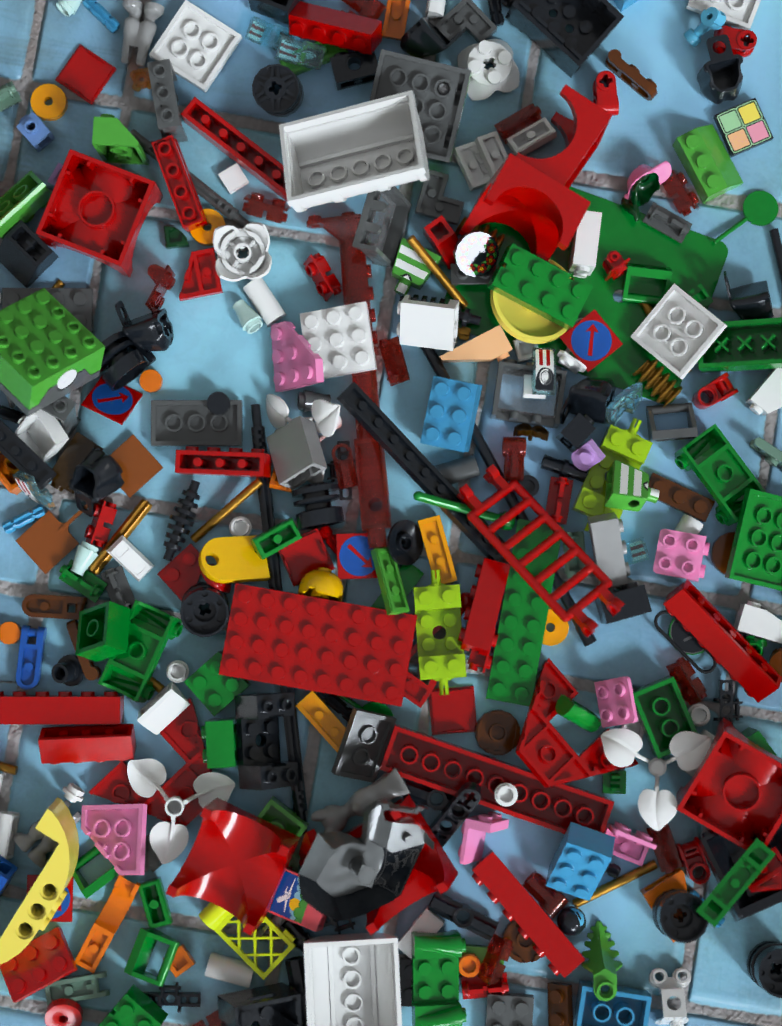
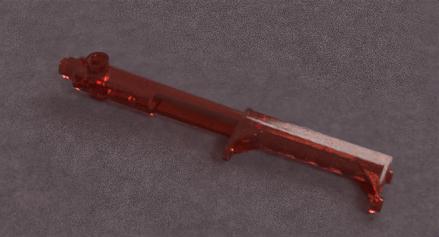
M345 212L342 213V216L322 218L320 215L309 216L306 222L307 228H324L339 241L343 304L367 302L373 345L378 344L377 331L372 330V322H376L375 308L371 309L370 300H374L373 286L369 287L368 278H372L371 264L367 265L366 255L360 249L352 246L361 214ZM374 346L375 355H379V349ZM376 370L352 374L353 382L380 408ZM356 420L357 439H354L362 531L367 532L369 549L387 547L386 530L392 528L385 451ZM373 503H382V508L379 511H372L371 506Z

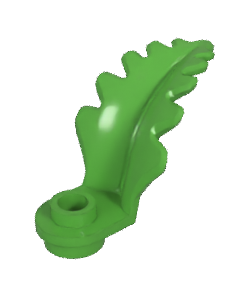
M597 920L595 926L590 928L593 932L587 934L591 941L584 942V945L590 948V950L582 952V956L589 959L582 962V967L593 973V991L595 996L601 1001H610L616 996V972L623 964L621 961L614 960L619 955L617 950L610 949L615 945V942L613 940L608 941L611 933L605 932L607 926H603L602 922ZM603 985L609 986L606 992L601 991Z

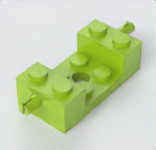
M633 418L628 430L620 429L614 425L607 427L599 446L606 457L589 469L572 510L587 517L615 512L618 519H620L623 512L622 509L604 507L605 473L610 469L615 460L636 469H640L641 465L644 464L653 443L641 438L637 434L642 423L641 420L637 421V418ZM588 522L584 529L586 532L589 530Z
M430 570L432 584L426 587L413 588L415 615H417L416 638L419 679L439 681V695H444L443 686L445 688V695H449L448 681L453 678L467 677L464 650L460 649L462 642L458 641L462 627L460 584H443L440 580V570H436V579L435 570ZM436 626H442L445 629L446 635L443 639H436L433 636L432 632Z

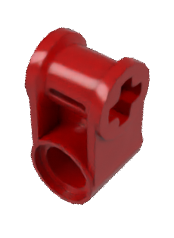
M723 25L720 30L714 31L713 37L723 34L729 37L733 55L750 56L757 43L756 34L750 30ZM717 41L713 44V50L721 54L726 50V46L723 42Z
M601 71L593 82V103L612 116L618 115L619 100L616 78L610 71ZM601 80H604V83L608 84V86L604 87V84L600 83Z
M728 372L712 380L694 393L692 401L696 408L707 409L739 392L738 389H734L730 382ZM701 393H706L709 396V403H704L701 400Z
M694 837L692 841L681 845L679 843L675 844L688 878L697 884L707 882L710 878V870L700 846L699 838ZM701 866L703 868L702 876L694 878V868Z

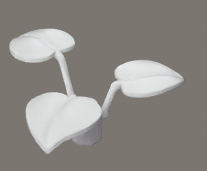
M274 394L266 395V411L271 424L276 429L287 425V422L290 423L292 418L288 417L289 408L284 400ZM323 399L313 401L311 408L312 417H305L315 421L317 432L322 434L319 437L320 442L326 437L332 436L335 430L342 426V420L339 415L341 405L330 403ZM325 470L308 481L311 484L323 482Z
M616 728L601 734L605 756L613 765L627 767L633 763L635 757L649 764V772L655 776V791L645 789L641 792L638 798V809L643 820L654 830L660 831L673 819L678 806L675 796L670 791H659L660 776L666 772L667 764L676 760L681 770L691 771L697 769L710 748V738L692 731L679 732L673 736L669 745V750L674 757L667 760L655 757L650 760L637 753L642 748L643 742L634 731Z
M146 758L130 760L128 762L127 774L133 790L138 795L146 798L152 797L156 790H158L166 801L165 811L171 816V824L166 821L157 823L152 828L149 836L151 847L162 864H167L176 859L187 846L189 840L187 827L183 824H175V817L183 812L185 804L198 798L200 806L204 808L217 797L228 802L235 787V782L228 776L217 772H207L195 779L193 787L196 794L185 800L178 796L169 798L160 786L167 778L166 768L160 761Z

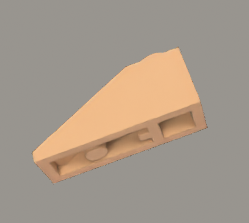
M498 325L454 348L453 351L441 355L440 360L442 363L492 362L496 359L499 362L510 357L509 352L513 348L501 325Z

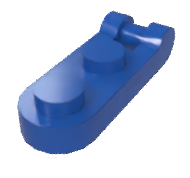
M30 625L22 626L16 671V682L22 689H33L40 682L44 644L47 635L46 627L39 626L37 629L31 628ZM36 637V644H29V638Z

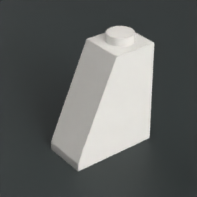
M782 368L773 369L746 401L750 405L749 409L756 415L761 414L765 416L782 408Z

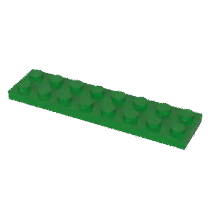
M518 519L516 533L531 521ZM545 523L516 544L513 547L512 554L518 560L554 532ZM558 540L525 566L534 577L558 559L561 540ZM510 566L497 633L498 640L494 650L486 698L530 707L549 606L512 566ZM555 573L541 583L550 594Z

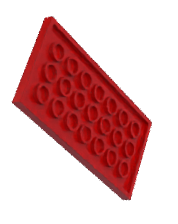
M236 583L219 675L402 707L417 615L407 613L387 615L385 609Z

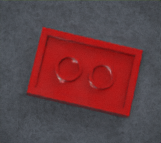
M56 927L32 940L17 956L0 964V970L12 1001L15 1003L78 970L60 927Z

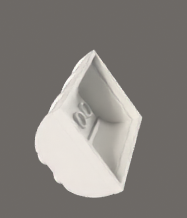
M413 90L279 125L287 203L297 213L304 212L310 207L330 202L340 203L350 197L378 190L384 192L391 190V187L418 180L423 182L430 178L425 140Z
M377 932L372 935L369 933L319 936L303 942L307 1026H402L397 936Z

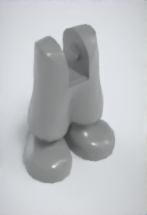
M123 0L122 6L129 13V17L125 18L123 25L121 62L129 64L133 47L138 48L136 65L144 67L157 29L155 20L163 15L164 6L155 2H146L144 6L139 0ZM144 8V20L140 22V18Z
M68 800L64 801L68 808L72 805ZM76 812L72 816L75 821V824H77L81 819V814L79 812ZM39 819L31 825L28 834L19 832L13 836V839L23 852H27L37 840L41 839V843L27 855L37 866L43 868L47 864L46 853L53 852L59 843L35 829L40 821Z

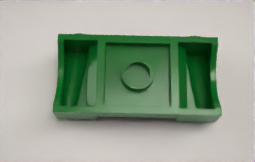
M716 424L675 452L676 465L686 471L692 469L719 506L715 508V516L723 525L730 526L738 522L746 488L766 492Z
M135 599L130 611L127 652L109 658L98 684L115 690L135 702L144 703L150 700L155 692L154 683L150 679L168 639L173 640L181 634L183 629L181 619Z
M457 930L441 933L411 932L412 1025L462 1026V1022H466V1009L462 1008L459 1002V958H461L462 952H466L465 938H461V934Z

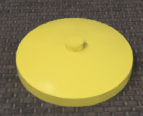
M551 259L548 260L549 263L566 271L562 266H560L555 261ZM490 290V302L494 316L501 327L514 338L526 343L544 344L558 339L568 330Z

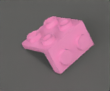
M662 529L659 534L653 571L656 574L688 579L698 583L699 578L704 579L706 565H703L702 561L703 556H708L710 543L706 542L707 537Z
M629 676L594 682L602 728L637 722L638 717Z
M488 812V814L484 813L466 818L462 825L463 840L458 850L460 864L466 865L481 860L486 833L508 829L509 819L502 818V814L496 812Z
M615 821L614 825L607 823L604 834L615 837L613 855L642 867L649 848L656 850L657 845L653 842V838L639 830L633 833L631 832L632 829L628 828L627 825Z

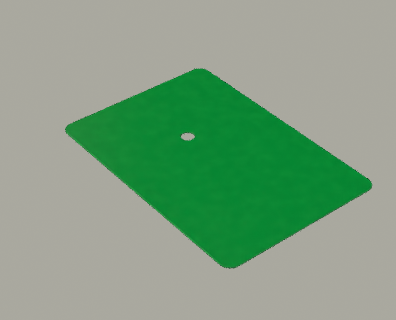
M570 187V190L591 202L587 211L602 212L596 267L590 276L579 278L592 285L593 288L578 318H584L595 309L623 343L622 346L591 371L587 372L585 370L583 373L578 371V373L590 378H610L614 381L615 386L622 390H627L636 385V395L656 402L659 395L651 397L650 394L653 388L644 389L647 381L638 382L641 374L632 375L649 359L650 361L656 359L631 338V335L647 315L639 303L627 301L618 303L613 299V293L616 290L623 289L624 274L616 280L610 278L605 281L608 274L603 269V261L607 258L609 252L617 251L624 260L630 258L629 263L670 267L673 271L670 288L675 283L687 293L701 283L712 298L728 255L727 246L721 241L714 244L713 238L691 230L685 236L683 242L679 243L643 223L642 221L646 214L640 212V219L635 221L633 215L628 213L622 205ZM495 222L481 225L483 228L489 224L488 232L497 229V238L505 234L504 241L499 248L496 269L500 267L498 264L507 246L512 243L531 253L524 237L514 228ZM572 240L565 250L557 247L550 257L551 260L558 263L567 272ZM631 276L628 293L662 297L664 280ZM488 285L455 286L456 289L468 302V305L461 312H465L466 308L471 309L470 313L481 317L480 325L467 324L466 327L471 329L470 334L479 336L500 325L492 311L490 302L491 289L487 288ZM448 292L444 298L446 299L445 304H448L450 299H453ZM460 320L458 322V328H462V321ZM503 329L513 350H515L513 340H516V338ZM560 338L548 343L538 344L541 350H553L554 365L567 369L558 363L560 359L557 356L558 352L567 349V346ZM658 360L655 367L664 366L661 374L670 373L667 381L675 379L674 388L679 387L682 379Z

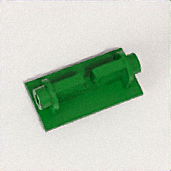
M71 559L67 566L63 565L59 572L62 574L59 579L96 603L108 584L88 570L85 571L83 576L70 571L73 565V560Z

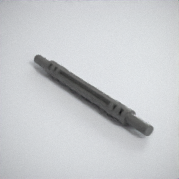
M132 129L130 133L144 148V152L157 161L151 142L135 129ZM190 172L198 195L215 207L216 210L220 211L230 221L234 220L242 228L250 223L238 213V209L234 208L233 205Z

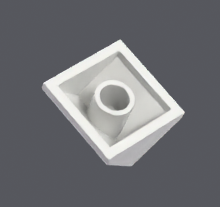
M171 681L138 711L137 721L152 733L158 735L190 703L176 684Z

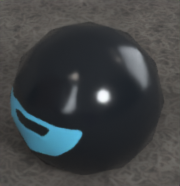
M568 906L563 908L558 914L557 923L559 929L564 934L575 936L584 930L586 918L579 908Z

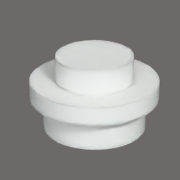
M237 516L231 520L229 530L233 536H249L252 531V524L248 518Z
M181 660L172 661L166 669L167 677L174 683L185 681L189 676L188 665Z
M693 704L688 709L695 726H704L709 722L710 710L704 704Z
M69 783L68 786H64L62 789L65 793L64 797L73 803H76V801L82 802L84 799L85 791L73 783Z
M501 783L496 787L494 796L498 804L511 806L516 802L518 792L514 785Z

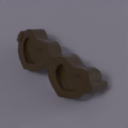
M521 423L514 427L513 436H528L529 441H532L533 437L547 441L549 431L541 425L531 427L529 424Z

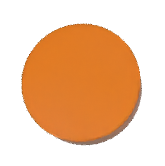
M149 369L141 374L139 383L145 391L154 393L162 387L163 379L156 370Z
M5 622L0 626L1 642L15 644L20 640L21 627L16 622Z
M471 952L462 954L461 958H459L460 974L471 978L479 973L481 964L478 956Z

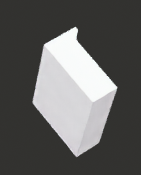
M41 409L28 417H21L17 422L20 425L14 432L46 463H49L69 440L68 435L58 420Z

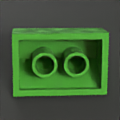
M101 114V117L94 116L92 145L104 162L149 165V160L140 143L118 118L111 114Z
M713 124L697 127L677 137L672 146L703 204L743 184Z
M31 170L0 197V237L2 239L20 220L24 223L31 221L35 213L48 204L52 192Z

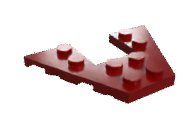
M549 658L543 663L515 753L545 788L637 765L638 762L635 758L633 763L627 767H617L610 763L604 753L601 734L578 756L549 721L557 714L555 707L560 696L566 695L573 699L578 692Z
M191 697L188 699L190 705L160 732L163 738L186 762L178 772L161 786L169 798L178 796L185 800L196 794L193 787L195 779L203 773L212 772L211 768L207 769V763H203V749L206 747L204 740H202L201 729ZM121 761L89 791V794L108 799L116 804H147V814L157 817V819L171 822V816L165 811L166 801L158 790L149 798L142 797L133 790L127 774L128 764L125 761ZM198 798L185 804L183 812L175 817V824L187 826L202 812L203 808L200 806Z

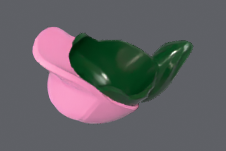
M664 161L653 168L647 164H641L629 175L627 180L628 191L623 196L621 204L628 213L633 215L635 221L640 219L639 206L648 203L653 193L658 191L660 185L670 177L672 169L668 161Z

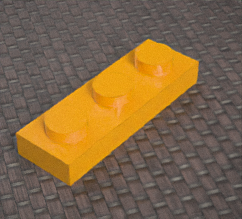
M440 515L419 520L418 525L431 570H435V579L436 570H440L441 583L447 584L458 581Z
M311 691L296 707L338 753L346 727L314 691Z

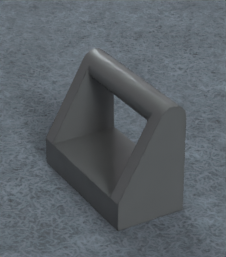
M692 403L667 404L665 407H663L664 405L646 406L650 442L694 439L698 437ZM687 412L688 428L656 431L653 415Z

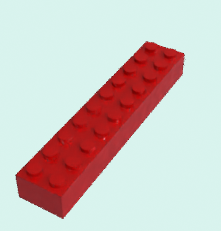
M397 724L394 725L380 766V770L388 773L396 768L402 778L451 795H455L461 786L467 782L477 783L482 790L481 800L478 804L563 834L566 833L570 822L604 833L614 805V801L610 798L567 783L545 788L530 770ZM501 783H510L517 789V800L511 806H502L495 799V789ZM471 792L470 794H467L466 800H468V797H469L471 794H475V793Z

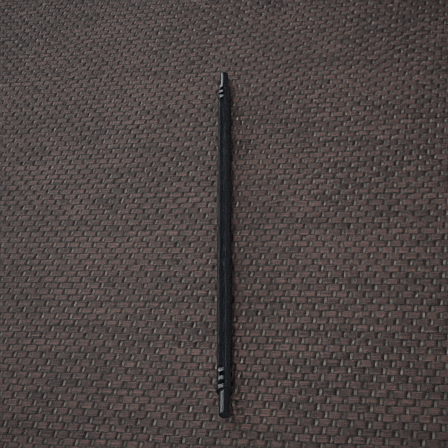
M260 404L251 405L253 449H265L267 454L265 427L262 426ZM258 477L263 482V485L258 488L262 530L265 532L275 526L272 490L269 488L270 478ZM276 552L267 557L270 574L268 584L269 589L283 591L279 552ZM280 685L281 692H294L293 687ZM294 694L295 715L283 718L288 761L298 762L299 785L291 786L294 812L307 822L305 811L308 809Z

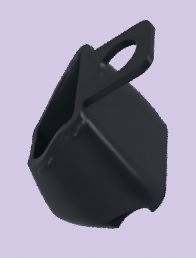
M422 17L401 37L400 47L404 52L413 57L424 58L444 51L464 34L466 30L464 29L448 44L426 17Z
M727 35L711 37L706 41L711 61L705 63L699 71L697 81L700 85L701 93L708 100L715 104H721L723 101L735 100L740 92L743 74L741 73L743 57L739 54L733 55ZM717 41L723 42L726 46V50L721 54L713 50V44Z
M724 271V280L730 306L742 320L773 318V308L767 281L755 282L730 289L727 273Z
M118 301L115 304L116 312L123 326V333L137 346L145 351H165L169 348L174 334L172 323L168 319L165 308L130 320L123 302ZM120 308L122 309V311H123V313H124V318H123V316H122V314H121Z
M587 377L573 385L561 409L560 424L564 423L569 413L574 415L580 413L582 416L586 414L594 422L605 424L607 420V407L615 399L616 386L614 381L610 378Z
M100 449L92 450L75 467L73 478L69 484L70 488L75 491L77 508L90 517L94 515L93 503H97L99 500L114 493L125 483L121 477L123 471L114 457L105 454ZM81 499L87 503L88 510L81 504Z

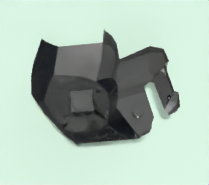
M388 799L375 800L364 808L362 837L355 838L344 832L318 833L298 874L302 899L318 912L342 921L367 914L392 902L401 895L424 844L426 843L434 849V842L425 830L421 829L417 824L389 822L385 820L383 812L392 810L417 814L423 811L424 808H428L417 805L415 808L396 805Z

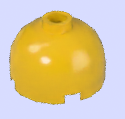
M321 567L318 570L307 573L302 578L297 594L342 602L344 588L341 579L337 575L332 573L330 569Z

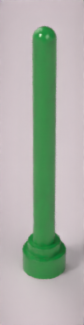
M416 491L413 495L417 501L464 514H468L471 511L465 504ZM486 510L478 517L494 522L507 511L497 514ZM515 517L500 529L510 531L515 524Z

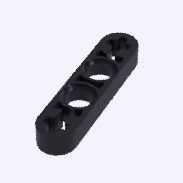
M467 782L463 784L429 826L435 837L437 832L439 833L437 840L442 847L480 802L482 790L477 783ZM471 792L475 793V794H471V795L468 797V801L466 800L467 794H470ZM454 806H461L464 808V811L459 813L455 812L452 808ZM442 821H449L452 823V826L443 827L440 823Z

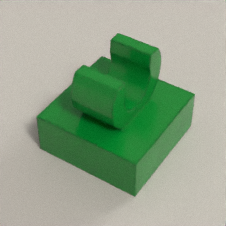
M701 283L687 292L689 296L704 308L714 302Z
M616 770L602 774V793L626 794V770Z

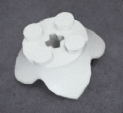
M501 39L483 40L480 43L467 46L458 54V67L471 70L472 72L467 91L472 101L485 100L495 91L508 93L518 88L520 74L513 60V50L507 42ZM486 63L493 64V67H490L489 70L485 68Z
M252 222L246 224L243 228H237L233 225L215 228L212 242L218 255L215 261V270L219 278L231 282L243 279L256 280L270 272L272 258L268 252L270 236L264 224ZM240 250L243 252L248 250V256L246 258H239L238 252Z

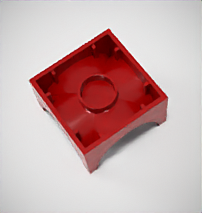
M565 84L559 95L570 106L574 121L556 112L550 122L563 135L566 149L555 156L543 159L527 157L519 152L516 156L565 187L570 188L599 146L612 115Z
M70 149L36 234L49 247L55 249L56 247H62L81 253L110 266L122 275L130 278L133 271V252L140 229L150 209L156 203L160 204L163 195L155 181Z
M510 153L481 191L459 234H468L476 227L485 223H502L518 231L526 240L531 253L548 262L557 247L562 250L568 247L591 202Z
M722 718L718 725L716 736L701 765L691 780L678 790L676 797L678 806L676 810L745 850L751 846L756 838L768 846L782 823V758L756 745L741 734L729 720Z
M410 795L394 803L412 808L416 807ZM392 810L383 812L385 820L389 822L417 824L421 829L425 830L434 842V849L425 843L401 895L392 902L367 913L366 929L370 935L377 932L388 920L419 899L437 891L442 894L449 890L458 875L454 865L420 812L417 814ZM363 822L345 833L355 838L362 837Z
M217 797L203 808L200 815L203 819L197 838L181 870L169 885L166 894L172 897L191 896L211 902L234 915L243 925V932L252 935L263 922L301 837Z

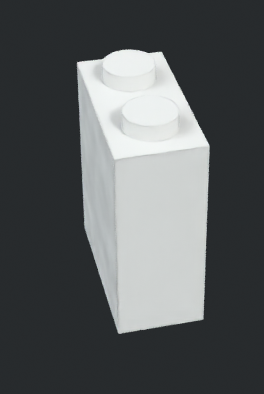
M586 211L572 238L568 273L573 274V277L586 278L592 274L596 267L602 212Z

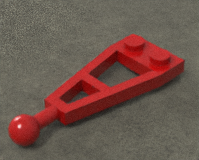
M469 592L460 594L461 616L467 606L471 607L473 599L469 598ZM436 626L433 629V636L442 628V626ZM417 643L411 649L410 658L417 652ZM408 672L404 697L421 708L433 691L437 681L430 679L427 685Z

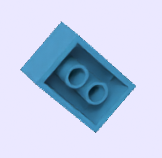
M433 376L420 443L459 452H469L483 385Z
M570 822L549 865L546 886L590 901L612 859L615 837Z
M579 979L573 1026H648L652 996L648 990L617 986L616 996L612 1000L601 1001L594 994L593 982ZM603 985L601 987V991L606 992L609 989L608 985Z

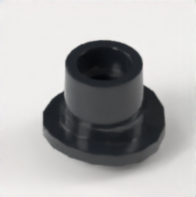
M72 654L63 656L53 666L51 671L52 677L57 683H63L67 686L80 684L84 677L78 657Z

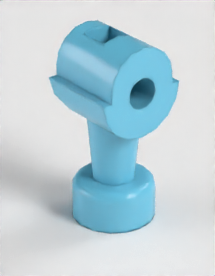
M709 7L707 10L704 9L701 14V23L695 30L688 29L684 33V37L693 47H696L701 42L700 37L710 29L720 30L726 21L725 13L715 7Z

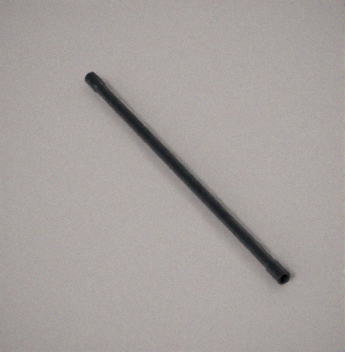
M420 347L436 376L450 378L435 349ZM475 423L472 441L488 468L494 464L499 470L500 475L507 481ZM513 491L504 497L510 509L519 503ZM524 511L515 517L517 522L518 519L529 521ZM558 571L555 572L553 588L555 590L564 583ZM569 591L560 598L566 611L575 604ZM571 619L585 647L597 641L594 634L587 638L581 631L580 626Z

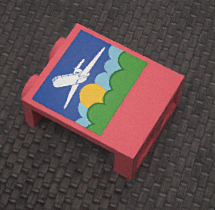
M288 866L268 912L314 932L323 930L327 916L318 912L302 899L299 888V873L292 871L293 867Z

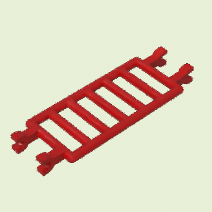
M492 464L486 469L487 473L484 474L483 478L488 483L493 484L498 490L481 503L467 484L459 489L460 493L457 494V498L471 509L467 514L468 520L563 622L573 619L588 638L599 625L593 619L588 618L582 611L585 607L599 597L612 616H615L621 610L620 608L625 605L622 600L615 597L608 590L613 584L612 580L517 480L513 479L508 483L500 475L495 465ZM513 490L523 499L489 526H486L478 517ZM527 507H530L538 517L502 543L494 533ZM545 523L554 533L518 560L511 553L510 549ZM558 540H561L569 550L534 577L525 566ZM576 556L585 567L550 594L541 583ZM592 573L601 583L565 611L557 600Z

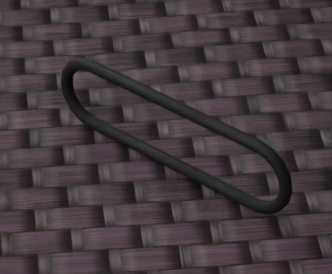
M667 610L660 611L659 613H657L656 616H655V618H654V625H655L656 629H657L699 672L707 674V673H711L712 671H714V669L716 668L717 663H716L715 660L713 659V656L711 655V653H710L706 648H703V649L712 657L714 663H713V666H712L711 669H709V670H702V669L658 626V623H657L658 617H659L660 615H662V614H669V613L667 612ZM670 615L682 627L681 622L675 616ZM687 632L697 642V639L690 632Z

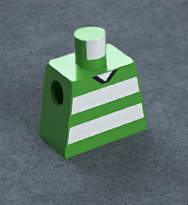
M402 238L393 266L392 277L399 280L394 291L405 296L411 286L420 290L432 275V272L410 246L407 239ZM425 249L436 264L439 265L441 256Z
M615 460L606 475L604 507L637 512L641 510L646 501L656 503L660 491L648 487L649 475L646 472Z

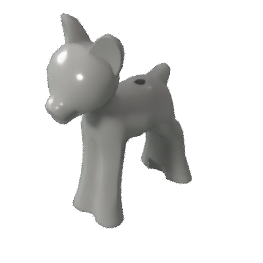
M394 768L389 774L385 772L371 785L356 791L345 805H329L324 809L315 811L311 815V820L322 823L325 828L323 833L341 832L350 817L356 815L363 816L364 808L375 800H392L410 792L400 774Z

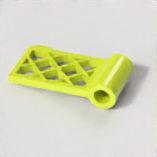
M209 902L199 913L200 919L209 928L214 930L263 980L296 946L293 942L296 938L287 929L282 931L267 915L262 923H266L269 926L270 936H257V929L254 931L253 936H241V922L238 919L232 920L234 915L225 909ZM228 923H237V937H229L222 929ZM270 939V953H257V940ZM273 939H282L288 945V948L283 953H274ZM241 940H253L254 953H245L241 949ZM257 956H270V967L265 972L258 966Z

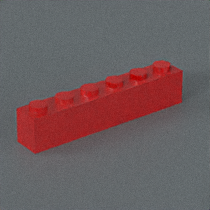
M194 97L181 113L184 123L287 201L283 164Z
M688 579L667 595L663 603L667 612L681 622L682 627L697 639L698 644L702 648H706L711 653L715 662L722 665L734 681L739 682L748 696L753 697L759 703L779 689L782 677Z
M0 691V724L124 723V696H118L117 691H104V695H95V691H81V695H72V691H58V695H49V691H35V695H27V691H13V695H4V691Z
M492 850L471 868L474 872L471 875L479 886L484 884L490 890L486 893L495 904L497 902L501 903L505 908L502 910V913L510 922L515 920L520 927L517 929L525 940L529 937L535 943L532 948L541 958L544 955L551 962L548 964V967L556 976L561 974L566 978L586 960Z

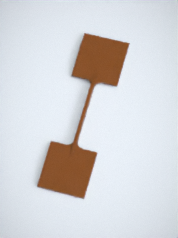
M134 435L130 436L110 455L114 457L123 471L121 477L125 483L121 489L129 498L163 469V466ZM87 504L83 506L85 509H88ZM49 510L15 541L38 567L47 574L79 545V542L70 534L68 528L83 512L79 510L67 522L61 523Z

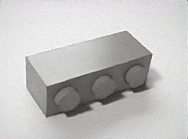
M615 512L587 517L594 562L612 580L613 584L611 587L628 584L627 576H630L631 573L629 563L624 561L627 547L625 540L621 541L620 533L624 532L622 519H618Z

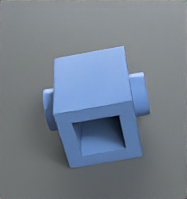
M33 112L30 115L23 116L16 126L38 153L55 139L51 131Z

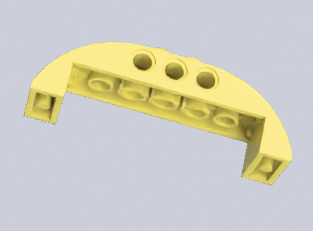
M59 797L47 808L35 828L59 844L0 937V964L17 956L29 945L39 929L45 930L68 894L65 888L69 884L78 862L79 837L75 821L68 807Z

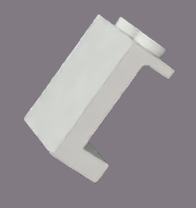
M405 295L397 306V314L400 315V322H398L396 331L397 336H400L399 344L453 351L458 338L459 300L450 299L448 304L410 300L411 295Z

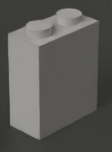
M302 416L296 417L266 438L279 485L294 490L327 469L314 421Z

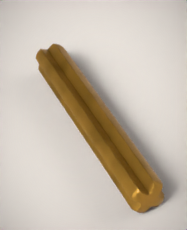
M142 499L100 551L97 558L88 568L92 573L100 574L112 558L106 550L121 535L127 539L149 512L152 505L147 500Z

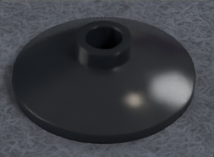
M410 520L396 522L388 534V551L396 563L400 565L415 563L423 549L420 529Z

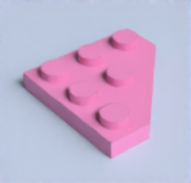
M289 321L271 325L270 335L272 339L275 392H285L324 382L322 358L310 349V343L303 335H299L295 331V325Z
M147 804L82 805L81 830L93 840L95 847L112 863L114 870L119 875H144Z

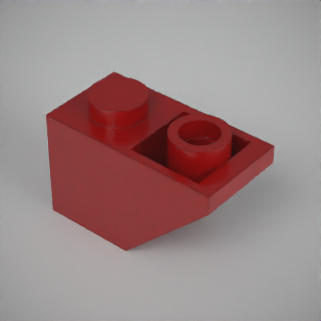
M441 215L423 228V234L450 270L451 264L456 263L453 251L459 239L443 215Z

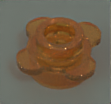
M148 67L130 72L134 91L139 92L145 88L151 89Z

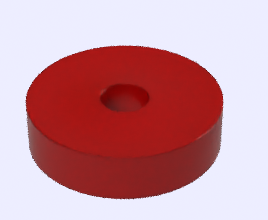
M67 998L54 1000L46 1008L45 1024L46 1026H80L83 1010L74 1000Z

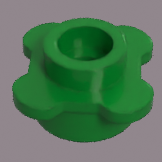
M747 635L745 639L763 656V649L767 646V640Z

